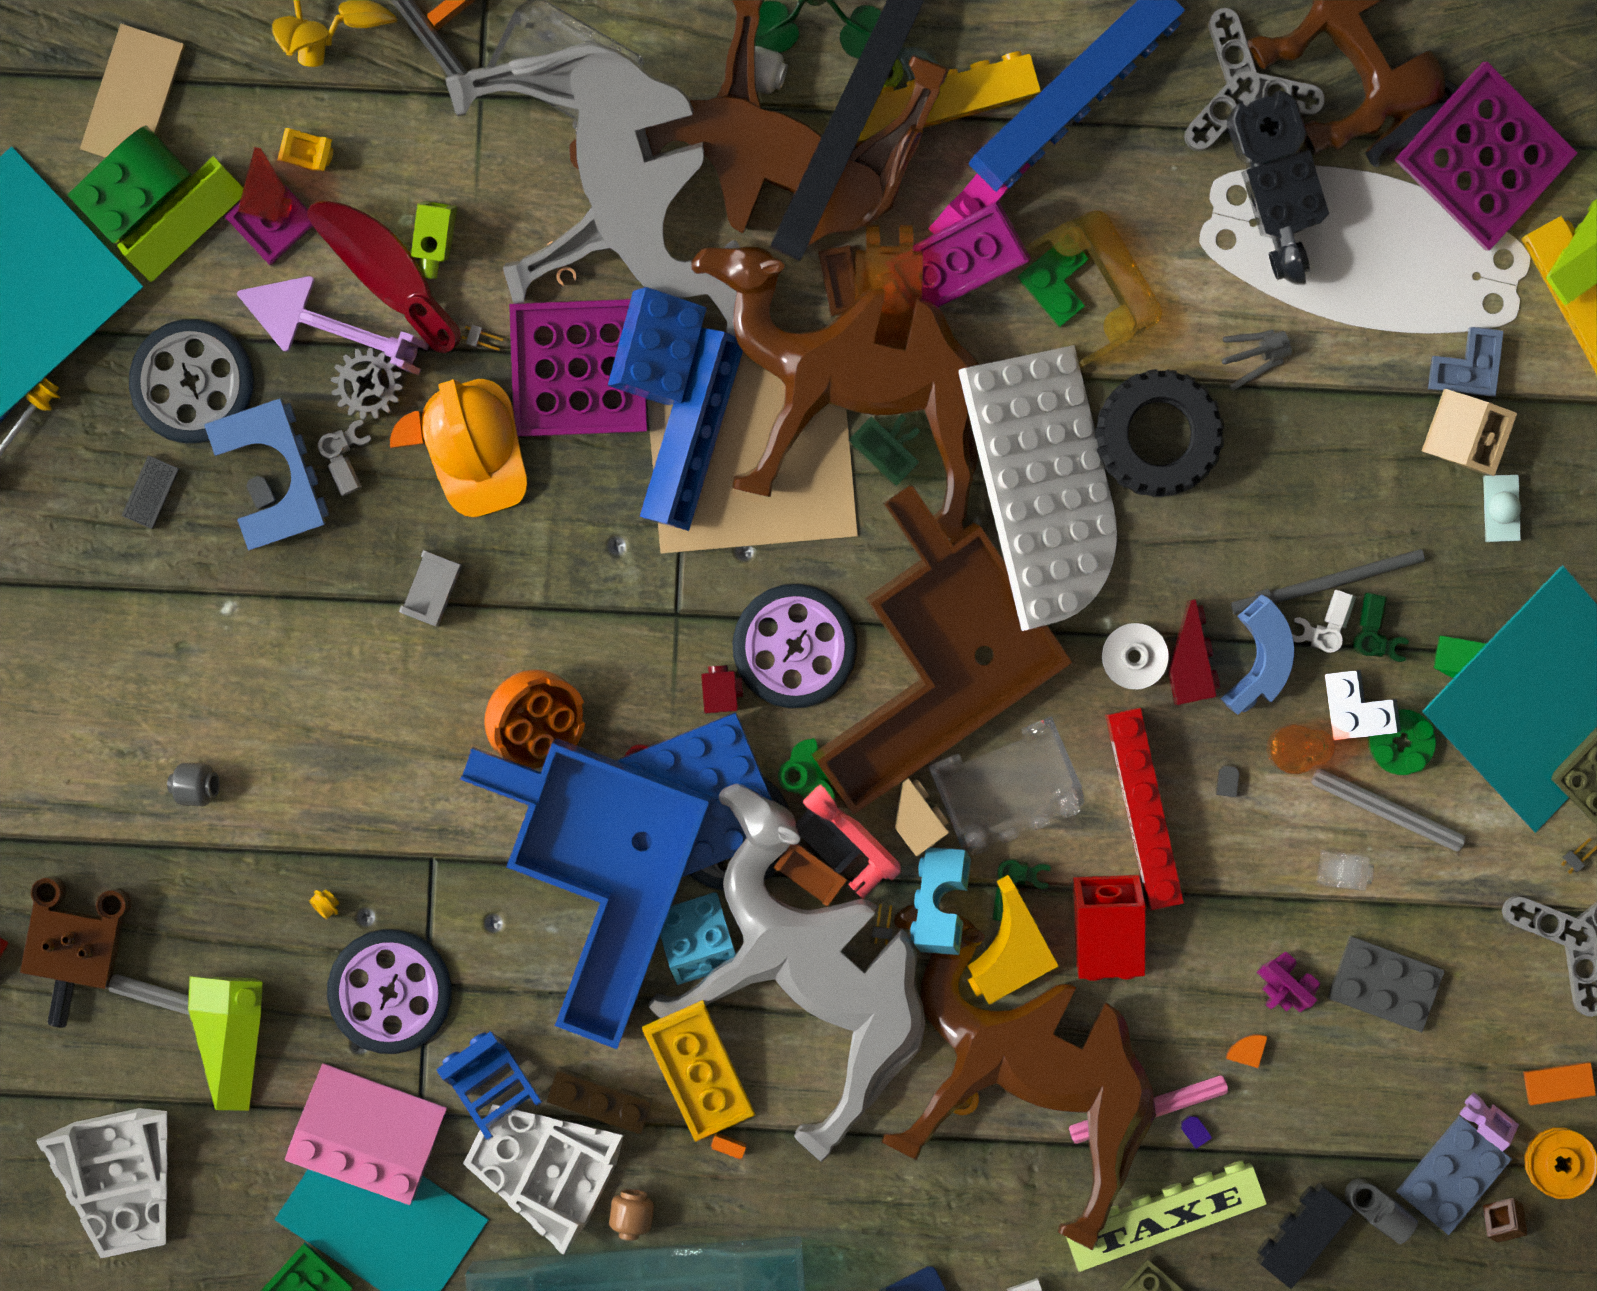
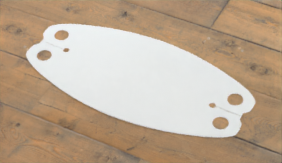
M1315 166L1329 215L1322 223L1293 234L1296 243L1302 242L1310 264V271L1305 273L1306 285H1296L1285 279L1277 280L1275 278L1269 260V252L1275 250L1272 238L1260 236L1258 226L1252 227L1247 222L1252 218L1255 219L1248 193L1247 199L1242 205L1234 206L1227 201L1226 192L1231 186L1240 185L1246 190L1241 172L1247 169L1227 173L1213 181L1209 200L1214 209L1211 219L1205 222L1201 229L1199 238L1201 247L1209 257L1230 273L1289 305L1349 325L1404 333L1468 332L1469 327L1491 329L1509 323L1517 317L1520 298L1516 293L1518 280L1526 276L1529 269L1531 257L1528 251L1508 232L1503 235L1490 251H1485L1421 186L1372 172ZM1229 229L1235 233L1236 244L1232 249L1223 250L1217 246L1216 235L1220 230ZM1507 249L1513 254L1514 263L1509 269L1501 270L1494 265L1493 256L1498 250ZM1478 272L1483 278L1474 280L1472 274ZM1496 293L1502 297L1503 308L1499 313L1490 314L1484 310L1483 299L1487 294Z

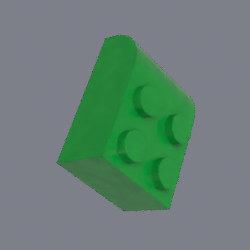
M145 125L121 142L67 195L100 231L115 244L125 239L179 188L192 173L154 132Z

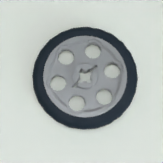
M181 319L167 323L153 331L140 344L133 357L129 371V392L133 406L141 420L155 433L168 440L183 444L203 443L210 441L204 424L247 410L253 392V370L249 356L242 344L228 330L215 323L201 319ZM193 339L202 341L204 345L203 354L197 358L190 357L186 352L187 344ZM163 352H169L174 359L173 366L166 371L159 370L156 365L157 356ZM219 359H226L231 367L229 374L222 378L216 377L212 370L213 364ZM184 363L191 375L199 376L200 380L195 383V390L199 399H197L195 391L189 386H183L182 382L187 380V373L183 366ZM158 385H165L169 389L170 396L165 403L159 404L152 399V391ZM214 392H222L227 399L225 407L218 411L213 410L208 403L210 395ZM184 405H192L196 410V417L191 423L185 424L178 417L179 409Z

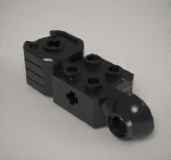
M1279 90L1272 94V97L1259 98L1247 106L1239 103L1230 112L1226 125L1236 157L1244 162L1247 168L1241 174L1260 236L1272 238L1275 247L1274 251L1269 252V260L1275 278L1277 280L1285 279L1296 285H1306L1305 273L1310 271L1308 256L1302 242L1296 243L1293 234L1322 223L1329 215V210L1310 150L1304 152L1301 150L1307 132L1297 100L1290 94ZM1263 121L1271 124L1273 129L1271 137H1269L1268 132H1261L1260 126L1265 124Z

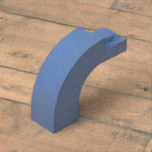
M1262 594L1237 616L1253 635L1257 649L1255 663L1250 672L1221 698L1225 705L1237 715L1250 710L1256 704L1257 697L1260 695L1272 702L1286 684L1293 665L1294 642L1289 624L1277 606Z

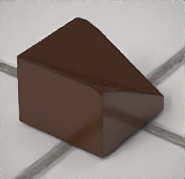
M1510 1198L1483 1205L1488 1238L1495 1242H1502L1528 1235L1524 1208L1521 1202Z

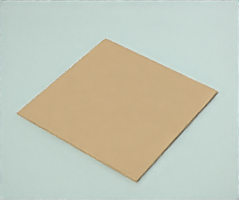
M743 351L690 530L686 531L658 523L660 554L858 536L847 409L827 404L813 416V419L808 422L786 454L777 478L773 481L771 497L732 488L734 476L750 471L756 467L765 450L771 427L784 403L786 388L781 379L758 365ZM647 399L654 470L673 405L667 406Z

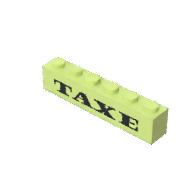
M1243 1161L1233 1162L1224 1167L1225 1172L1213 1176L1212 1172H1206L1194 1177V1183L1182 1187L1181 1183L1172 1184L1162 1189L1163 1194L1150 1198L1149 1194L1136 1197L1131 1200L1132 1205L1119 1209L1118 1205L1112 1206L1105 1227L1099 1232L1098 1241L1093 1250L1066 1237L1078 1271L1081 1272L1267 1205L1254 1167L1250 1163L1244 1164Z

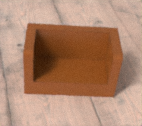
M799 843L790 845L773 866L774 869L789 877L822 901L827 907L847 881L846 877L835 872L832 867Z

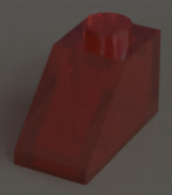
M254 147L238 212L243 216L281 225L283 218L289 217L292 199L288 198L289 192L267 154L261 148Z

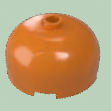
M537 669L516 673L502 682L489 699L484 718L488 741L496 753L504 759L531 769L543 767L550 746L556 738L574 745L578 744L585 727V723L582 721V704H584L580 693L572 685L555 673Z

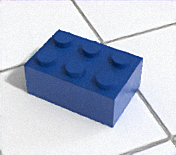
M648 287L633 291L607 386L667 406L681 403L707 307Z

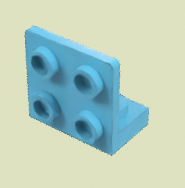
M711 893L671 906L661 932V939L670 970L677 985L705 977L717 966L735 956L736 951L730 938L717 893Z

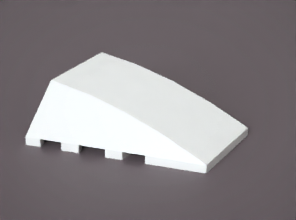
M492 1104L487 1116L499 1108L500 1105ZM514 1109L488 1127L493 1135V1138L489 1141L486 1140L481 1130L479 1131L463 1164L492 1191L498 1193L508 1202V1205L515 1212L520 1213L530 1222L538 1233L553 1243L561 1254L565 1255L587 1224L617 1164L624 1135Z
M138 1108L73 1122L37 1139L38 1146L41 1151H44L51 1163L50 1167L56 1178H59L67 1192L66 1196L81 1218L80 1222L100 1258L166 1244L167 1111Z

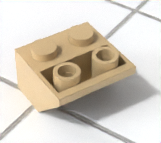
M1444 389L1422 452L1479 473L1495 476L1517 413L1480 399Z
M906 778L901 782L895 828L917 857L948 834L944 826L949 821L937 806L931 809L926 803L925 799L929 797V794L917 779L911 782Z

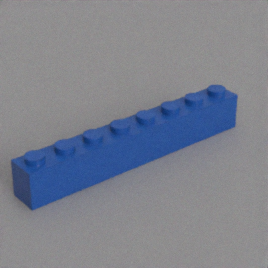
M1137 0L987 142L968 164L995 192L1004 185L1008 189L1011 188L1023 176L1019 171L1027 163L1031 167L1034 166L1046 154L1042 149L1050 141L1056 145L1069 132L1065 127L1072 120L1078 124L1092 110L1088 105L1095 98L1101 102L1114 89L1111 83L1118 76L1123 81L1137 67L1133 62L1140 55L1146 59L1159 46L1156 40L1162 34L1168 38L1182 24L1178 19L1185 9L1176 0Z

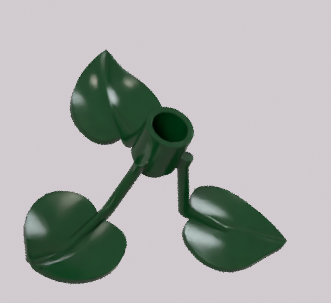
M798 0L791 15H789L787 7L778 1H764L760 8L761 16L756 35V46L783 53L792 48L799 39V29L793 20L798 17L804 3L807 2L812 6H820L827 2L839 18L847 24L840 32V43L843 50L855 59L860 58L881 14V11L873 6L860 5L854 9L851 19H849L834 0Z

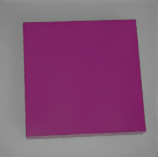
M274 172L269 174L224 216L270 266L313 227L307 216L308 209Z

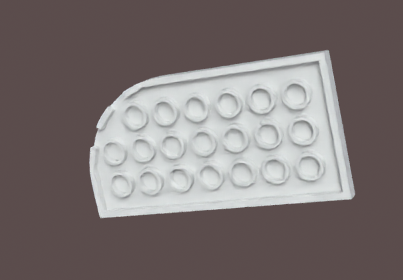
M1074 345L958 370L1022 631L1065 620L1084 609L1102 589L1115 557L1117 541L1116 516L1103 461L1097 451L1098 444L1097 439H1095V428Z

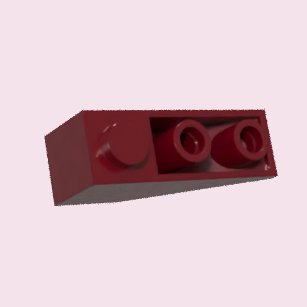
M1196 599L1187 601L1167 672L1174 705L1217 697L1215 690L1220 689L1217 670H1211L1208 657L1213 656L1212 644L1209 637L1204 638L1201 626L1206 624L1203 605H1197Z

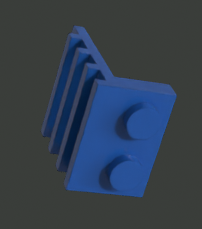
M491 1031L475 1036L470 1041L469 1047L462 1052L450 1054L442 1061L443 1065L436 1069L442 1080L454 1088L488 1141L493 1138L488 1127L530 1097L536 1106L542 1103L537 1091L526 1078L527 1076L517 1064L516 1059L506 1047L503 1039ZM508 1066L512 1068L514 1074L473 1103L470 1101L467 1095ZM521 1082L525 1088L523 1091L485 1118H481L478 1113L479 1110Z

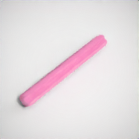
M1217 1076L1154 1097L1156 1117L1227 1094L1228 1086L1224 1077ZM1088 1120L1069 1127L1074 1143L1078 1144L1089 1140Z

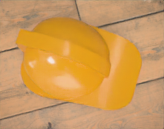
M476 379L466 383L450 380L438 384L440 391L435 393L424 407L421 427L426 447L448 502L456 511L468 517H479L520 503L527 490V474L520 450L513 406L507 393L498 384L487 379Z

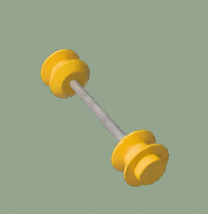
M46 377L32 391L25 395L31 404L0 445V456L36 408L42 411H51L52 408L49 401L52 397L61 398L56 393L59 387Z

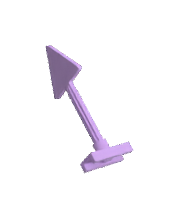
M311 276L248 288L237 292L238 297L285 352L290 350L299 324L304 323L384 351L386 356L391 357V364L419 376L421 369L412 364L417 355L418 348L428 351L429 345L426 342L402 331L398 339L394 337L388 339L306 310L305 306L315 281Z

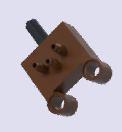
M49 876L39 879L33 884L31 888L33 907L20 973L55 979L47 1021L48 1025L57 1028H65L67 1026L75 983L103 989L109 987L110 979L114 972L123 919L131 907V899L124 890L111 889L103 892L96 901V909L101 916L97 917L54 908L66 896V886L60 878ZM45 883L52 884L56 890L55 898L52 901L46 900L41 894L42 886ZM110 895L120 899L121 908L118 913H112L107 909L106 901Z

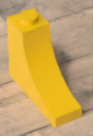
M1009 875L997 881L1003 900V915L998 933L989 948L978 959L967 965L973 977L968 979L969 984L977 997L982 994L984 995L989 1005L1058 967L1055 958Z

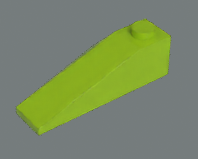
M1597 199L1589 206V212L1582 223L1578 224L1574 231V237L1567 248L1563 249L1546 277L1564 306L1597 284Z
M189 977L188 1012L197 1038L196 1042L203 1060L205 1075L215 1110L249 1111L261 1017L263 984L262 981L256 978Z

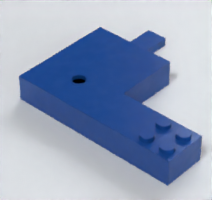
M558 738L552 742L541 772L472 747L460 780L529 805L506 868L600 903L555 1026L617 1049L712 796ZM646 832L650 835L652 844L648 849L639 850L633 845V836L636 833Z

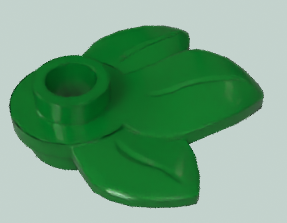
M812 738L799 742L792 749L790 760L785 762L778 771L779 784L788 792H799L804 799L821 785L834 799L833 790L827 783L829 781L812 756L818 750L816 740ZM791 770L800 772L801 778L796 783H792L788 779V773Z

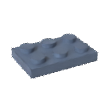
M1459 1115L1396 1192L1446 1234L1450 1235L1512 1158L1493 1143L1487 1141L1484 1136L1477 1132V1129Z

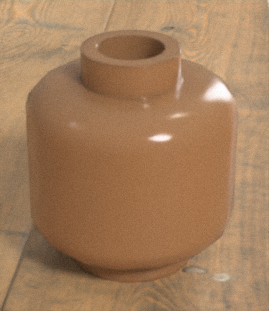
M634 1189L621 1190V1194L612 1199L609 1226L614 1231L619 1232V1238L638 1240L639 1235L646 1234L651 1230L654 1210L653 1201L647 1197V1193Z

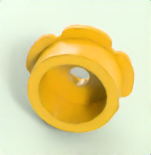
M327 889L323 892L315 890V895L309 900L313 908L326 920L332 914L337 915L338 910L335 907L339 904L338 900Z

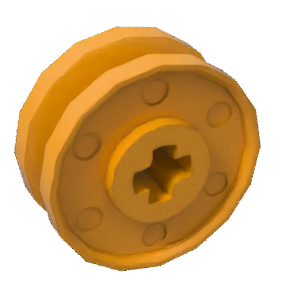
M1553 1127L1538 1133L1529 1142L1524 1155L1525 1171L1530 1182L1544 1194L1557 1199H1572L1584 1194L1594 1183L1597 1176V1154L1593 1145L1583 1135L1565 1127ZM1558 1156L1564 1159L1568 1158L1564 1162L1567 1165L1564 1170L1554 1167L1558 1164L1555 1161Z

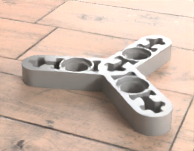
M1220 8L1214 12L1208 25L1226 85L1186 129L1184 139L1190 149L1194 151L1206 150L1226 130L1227 120L1217 119L1213 114V107L1216 103L1224 102L1230 106L1232 111L1237 104L1232 98L1224 95V93L1229 91L1232 96L1239 88V84L1236 82L1238 79L1242 82L1248 79L1252 83L1249 87L1252 93L1249 94L1245 91L1236 100L1245 106L1259 98L1268 97V88L1272 85H1279L1291 96L1292 88L1297 89L1295 96L1305 97L1308 92L1313 94L1312 98L1317 101V104H1313L1310 109L1305 108L1303 101L1297 100L1301 116L1310 117L1316 115L1322 109L1324 95L1318 87L1257 73L1237 13L1229 8ZM1224 15L1225 20L1231 19L1233 22L1228 28L1230 37L1237 34L1238 39L1229 40L1221 45L1220 40H1225L1226 35L1224 29L1217 28L1215 24L1219 22L1220 16ZM1232 46L1240 48L1243 52L1242 62L1239 64L1229 63L1225 58L1227 48ZM1206 115L1208 120L1220 129L1216 132L1212 126L1205 135L1208 141L1206 143L1204 141L1195 143L1192 140L1195 135L1192 129L1201 130L1207 123L1206 120L1202 119Z
M1514 896L1507 899L1503 905L1502 913L1508 923L1565 946L1574 1007L1583 1015L1596 1016L1597 1002L1592 1004L1591 1010L1587 1006L1582 1005L1581 1000L1587 997L1586 988L1581 987L1578 989V983L1589 984L1596 981V986H1589L1591 996L1597 998V902L1575 918L1524 897ZM1522 902V909L1533 914L1535 913V907L1539 908V911L1534 916L1532 928L1528 926L1532 921L1528 918L1519 916L1517 920H1514V913L1510 912L1512 905L1518 906ZM1547 914H1553L1558 921L1556 930L1551 933L1544 932L1540 926L1542 917ZM1566 919L1570 921L1566 926L1570 929L1579 931L1581 927H1584V934L1588 935L1586 941L1580 940L1578 945H1576V938L1565 933L1563 934V940L1559 939V936L1565 930ZM1583 959H1588L1593 964V972L1586 978L1579 977L1576 972L1577 963Z

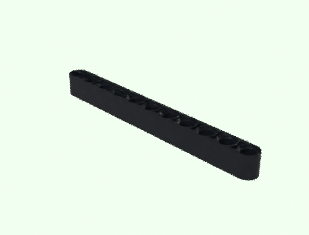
M924 0L886 1L779 225L770 248L801 261Z

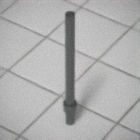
M1422 549L1277 590L1269 591V589L1257 591L1255 596L1231 602L1232 612L1234 615L1240 614L1261 594L1276 604L1425 562V557Z

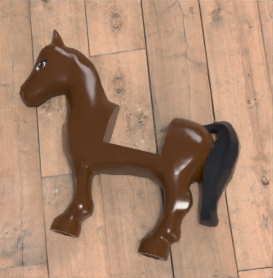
M1313 0L1312 8L1308 15L1291 33L1274 38L1258 35L1248 40V47L1256 63L1262 69H1266L1277 60L1292 62L1301 57L1308 45L1324 31L1349 58L1361 76L1366 97L1362 105L1355 112L1338 121L1327 123L1309 121L1304 123L1307 132L1304 145L1310 150L1311 154L1316 155L1328 147L1336 150L1343 149L1350 140L1357 136L1377 133L1383 127L1386 117L1391 116L1395 118L1394 122L1365 151L1369 162L1374 167H1379L1393 151L1406 147L1459 89V86L1445 78L1444 71L1431 50L1391 70L1360 17L1361 14L1385 0ZM1446 91L1448 94V99L1446 101H1441Z

